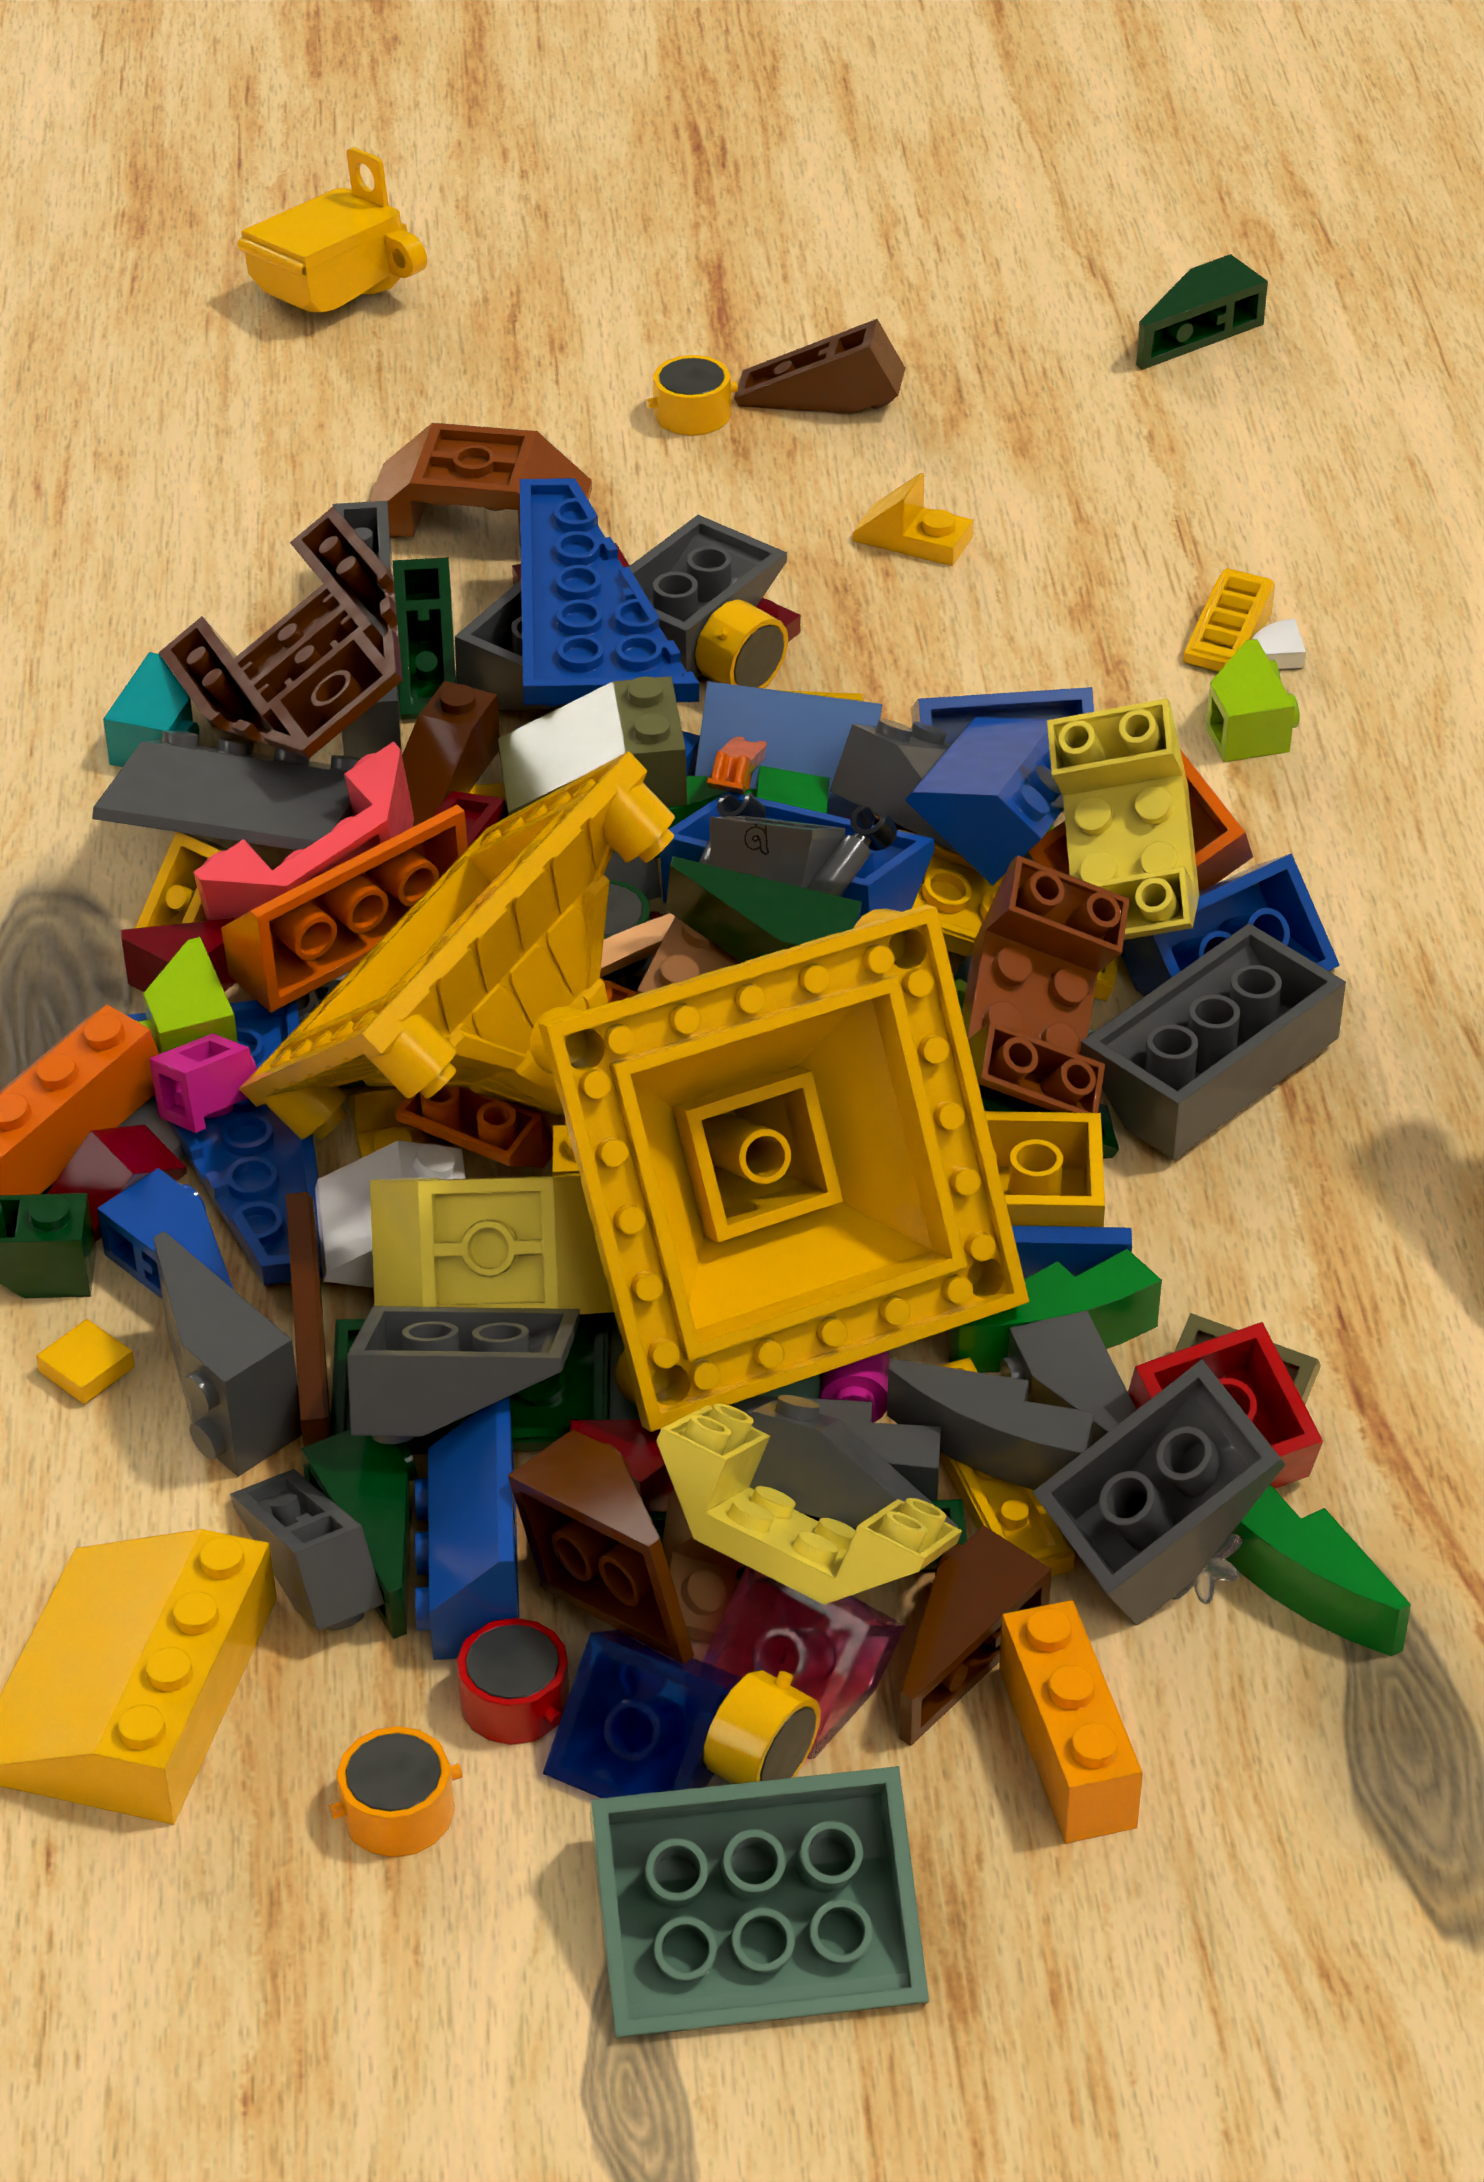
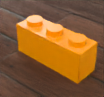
M1069 1600L1002 1614L999 1671L1065 1844L1136 1829L1138 1826L1143 1772L1074 1601Z

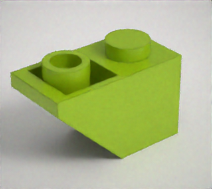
M1258 639L1246 640L1210 682L1206 729L1224 762L1290 752L1292 728L1298 727L1300 720L1297 699L1294 694H1288L1285 690L1276 661L1268 659Z

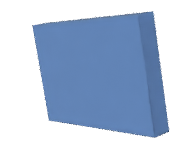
M707 681L695 776H711L716 752L724 747L732 738L739 736L744 737L746 741L750 742L765 741L767 742L765 759L752 771L749 788L754 789L760 765L828 777L830 780L827 814L838 817H851L852 812L861 806L830 792V788L852 724L877 726L879 719H881L883 705L880 703Z

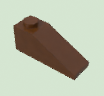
M878 319L744 369L734 399L738 406L855 413L868 407L873 409L884 407L898 397L906 368Z
M444 681L420 712L402 754L414 815L413 827L430 819L451 791L469 793L498 754L500 732L497 694L474 689L463 684Z
M984 1525L964 1544H956L947 1550L936 1567L935 1578L900 1693L899 1739L909 1746L918 1740L1000 1662L1002 1614L1049 1605L1052 1569Z

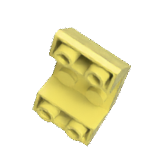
M1168 698L1047 720L1051 774L1063 795L1070 876L1130 899L1124 940L1193 928L1199 900V888L1189 790Z
M580 1173L532 1177L439 1179L437 1177L370 1180L374 1305L580 1309V1315L614 1312L608 1281L603 1270L593 1223L590 1219L580 1180Z
M716 1403L713 1407L707 1405L662 1427L656 1440L694 1540L824 1605L919 1572L956 1545L962 1533V1530L945 1522L947 1516L941 1509L920 1499L907 1498L905 1502L897 1499L859 1524L855 1530L840 1521L830 1518H820L817 1521L795 1510V1501L778 1490L765 1486H757L755 1490L750 1488L770 1435L753 1428L754 1420L747 1413L726 1404Z

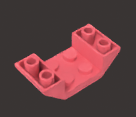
M393 741L377 753H371L362 757L352 769L344 773L353 816L341 820L330 833L305 849L296 850L288 855L282 864L271 870L243 839L226 851H219L206 860L203 866L195 870L193 874L206 920L239 918L268 901L412 828L414 815L402 753L396 743Z

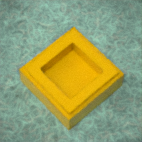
M85 1319L36 1355L39 1372L83 1404H86L135 1367L133 1351L89 1319Z

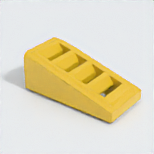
M1224 569L1210 593L1183 653V662L1219 672L1245 641L1252 640L1254 635L1264 628L1268 622L1273 608L1275 588L1273 580L1238 570ZM1208 641L1230 646L1233 648L1229 649L1208 643Z

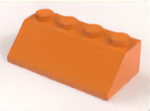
M455 805L223 926L221 930L228 975L271 1013L351 971L468 849L465 811L460 806Z
M106 1004L77 1025L0 1091V1195L41 1194L58 1179L91 1130L117 1128L155 1095L149 1058L159 1055L151 1029Z

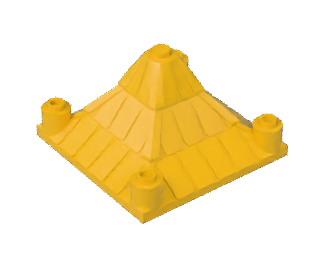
M628 751L488 827L238 1089L256 1107L267 1105L301 1140L312 1133L321 1140L344 1119L347 1112L341 1107V1104L346 1099L347 1094L339 1086L363 1080L368 1086H395L408 1099L418 1092L428 1099L442 1087H469L478 1094L565 1116L554 1076L539 1067L530 1052V1035L533 1025L540 1016L555 1007L568 1006L585 1011L608 1004L605 984L600 979L610 882L604 873L614 851L626 863L638 856L644 863H647L656 857L674 838V834L668 827L675 819V815L643 783L647 773L644 766Z
M925 904L902 912L891 909L872 910L863 915L853 929L585 1011L568 1006L555 1007L543 1013L533 1025L530 1035V1052L536 1064L545 1072L554 1076L575 1161L578 1165L587 1208L593 1223L603 1270L608 1281L619 1332L625 1347L615 1369L616 1384L621 1394L637 1406L642 1427L650 1432L661 1429L707 1405L711 1407L716 1403L731 1405L1029 1302L937 906Z

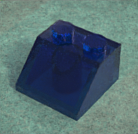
M620 1630L591 1632L542 1774L599 1798L706 1787L715 1774L707 1769L703 1761L704 1744L709 1727L720 1705L742 1677L695 1658L682 1664Z

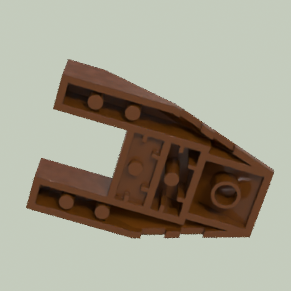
M334 506L290 542L323 584L237 656L206 619L201 616L159 652L212 727L306 758H311L403 681L393 575Z

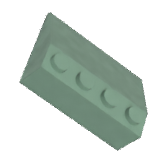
M899 1766L591 1800V1831L615 2039L929 2002Z

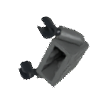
M747 793L744 796L742 804L733 795H725L717 803L718 813L722 817H710V838L699 863L841 897L871 855L870 850L879 851L889 847L896 838L897 828L888 813L880 816L879 822L872 827L876 820L875 815L869 807H859L852 812L850 818L851 827L855 834L853 836H845L846 828L765 818L766 810L764 806L751 793Z

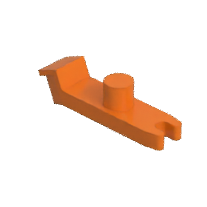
M739 736L732 738L724 747L716 752L711 778L708 777L707 779L709 788L745 794V790L750 787L752 771L765 759L767 742L746 741L744 737Z

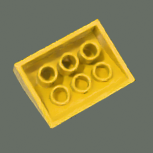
M197 1529L75 1548L0 1694V1787L174 1825L277 1600L270 1543L205 1529Z

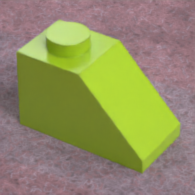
M200 937L189 939L143 993L147 1020L139 1021V1023L151 1029L159 1054L212 1033L238 1043L233 1010Z

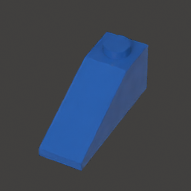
M158 1168L97 1208L105 1256L161 1299L162 1292L153 1237L163 1231L233 1289L209 1223L204 1202L190 1185L179 1184Z

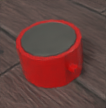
M511 1618L492 1621L466 1638L457 1658L459 1694L462 1716L474 1732L489 1741L512 1745L539 1740L561 1724L570 1703L568 1660L565 1645L553 1630L536 1621Z

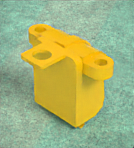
M355 147L348 149L346 152L351 189H333L241 230L242 237L237 243L238 249L245 252L248 274L264 292L307 312L335 310L361 294H376L391 289L400 280V277L408 278L423 271L427 266V254L423 244L414 234L407 232V225L401 222L399 209L388 204L384 167L381 158ZM361 163L365 164L373 175L375 183L373 190L366 186L361 177Z

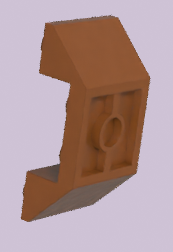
M431 423L383 463L369 502L388 501L390 538L401 536L414 537L426 503L436 506L462 505L484 507L492 511L504 509L518 510L519 543L521 546L520 479L575 478L588 500L592 492V480L538 431Z
M1019 855L1011 861L974 940L962 1010L978 1084L1053 1112L1098 1113L1105 1064L1083 1056L1081 1041L1087 1038L1089 1034L1097 975L1122 953L1129 898Z

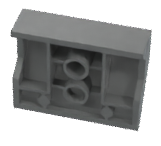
M164 730L162 739L143 741L139 744L93 807L92 819L233 841L244 839L247 843L292 850L305 849L330 833L341 820L353 816L344 773L352 769L361 758L332 755L331 764L311 762L309 761L310 758L276 747L274 756L253 753L254 743L242 740L219 739L218 748L197 745V734Z

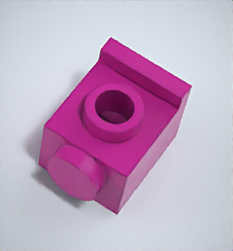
M212 1033L149 1058L159 1117L196 1133L206 1129L204 1118L225 1115L233 1110L234 1104L248 1099L238 1088L257 1070L249 1047Z

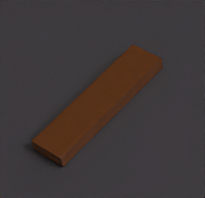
M309 1192L286 1194L300 1421L303 1444L306 1447L331 1437V1421L313 1196H310Z

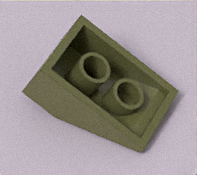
M644 676L633 680L613 681L498 738L508 816L628 751L647 770L643 783L666 807L687 806L686 747L672 676L658 678Z

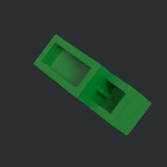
M1128 1249L1076 1277L1057 1261L1024 1279L1029 1298L1028 1303L950 1329L949 1362L970 1357L977 1372H1000L1001 1358L1008 1357L1009 1328L1082 1311H1088L1106 1349L1120 1345L1158 1327L1162 1280Z
M1270 1484L1219 1548L1218 1552L1238 1572L1268 1596L1306 1620L1351 1642L1391 1657L1404 1650L1411 1603L1325 1508L1300 1518Z

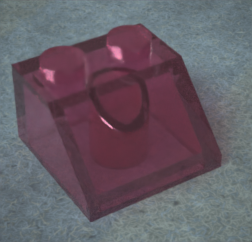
M746 1566L690 1690L720 1707L731 1689L749 1673L763 1670L776 1678L779 1671L790 1673L793 1675L790 1686L817 1700L821 1709L820 1726L815 1742L807 1757L808 1759H815L876 1691L905 1629V1625L852 1595L824 1605Z

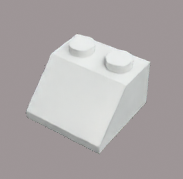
M398 1140L319 1178L315 1186L323 1282L374 1288L370 1180L437 1177L439 1179H466L462 1149Z

